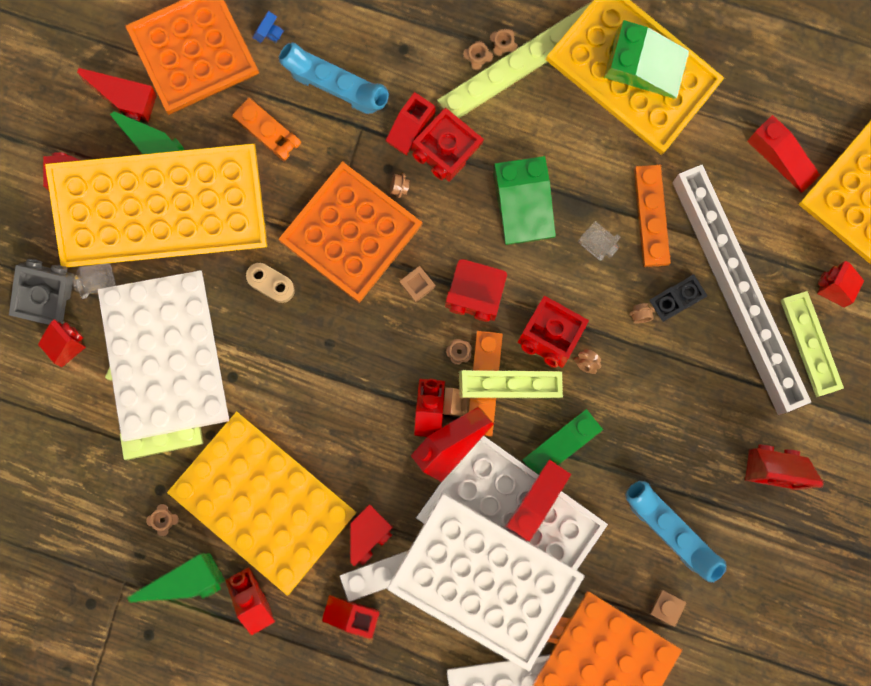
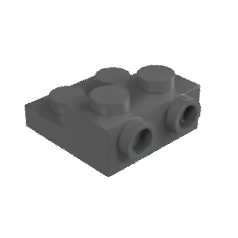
M27 259L26 262L16 265L9 315L48 325L55 319L63 324L66 300L71 297L74 274L67 272V267L52 265L51 268L43 267L42 261Z

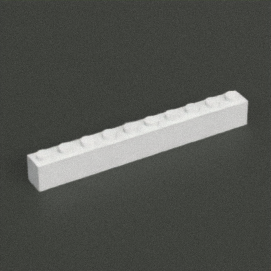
M703 165L678 174L673 181L675 190L777 414L787 413L811 403Z

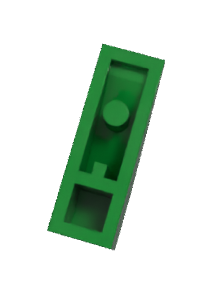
M115 111L110 114L143 155L185 150L176 138L171 140L164 132Z
M586 409L522 459V461L528 468L539 475L549 459L559 465L603 429Z

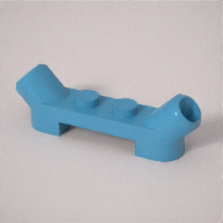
M296 43L286 44L280 52V64L288 69L292 77L307 86L309 84L316 86L351 103L353 108L367 114L381 110L387 104L389 92L382 84L370 83L304 51Z
M637 481L627 489L625 497L632 512L642 522L644 521L681 558L680 560L691 571L699 574L707 582H714L722 577L726 571L725 560L713 552L652 490L647 482Z

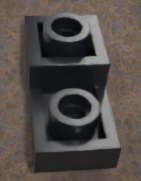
M693 274L649 301L662 322L706 298L707 294Z

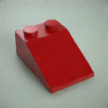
M758 445V448L749 450L745 481L794 490L818 488L823 485V481L809 457L800 456V451L784 449V453L774 451V447L769 445Z

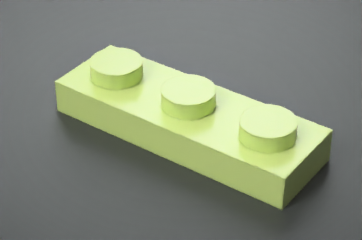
M201 427L126 442L122 441L120 434L124 460L204 444Z

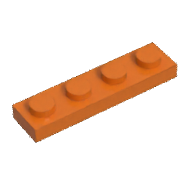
M661 165L636 166L634 168L643 267L668 266L671 262Z
M477 331L473 371H499L502 333ZM470 398L469 412L479 407L494 423L496 398ZM493 426L484 436H493Z

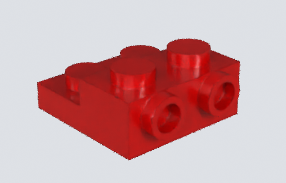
M445 107L412 142L411 150L417 162L420 164L426 162L432 167L431 171L439 180L445 178L450 182L466 165V161L483 144L484 139Z
M544 295L517 343L522 345V350L527 354L533 355L536 353L542 356L547 365L563 368L589 320Z

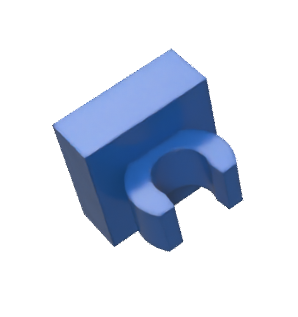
M268 11L252 38L261 43L267 37L276 43L283 33L281 28L273 25L277 16Z

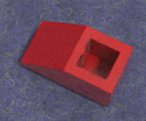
M414 92L399 112L386 142L407 156L412 148V142L434 119L435 105Z
M844 261L837 266L834 265L830 271H825L818 281L820 288L817 294L845 308L854 303L864 280L849 262Z
M55 319L49 324L38 343L50 360L60 367L65 366L86 348L81 342L84 337L74 326L71 327L67 322L62 324Z
M419 379L414 436L428 437L441 429L445 381Z
M371 505L351 523V563L354 566L358 563L363 566L374 555L371 552L373 547L377 543L383 546L392 536L389 531L393 527Z
M249 567L225 580L236 615L250 635L275 622L269 603Z
M329 595L322 622L343 631L372 639L381 610Z

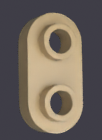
M255 263L248 268L246 279L252 288L279 303L288 302L294 296L295 288L288 277L263 263ZM257 272H263L261 279H255ZM278 285H285V290L277 292L276 288Z

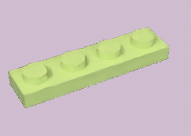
M808 291L780 300L816 397L844 389Z
M459 371L460 398H563L562 372Z

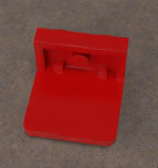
M464 259L459 260L450 292L447 295L445 308H449L450 312L464 315V313L474 315V318L480 321H495L507 278L506 271Z

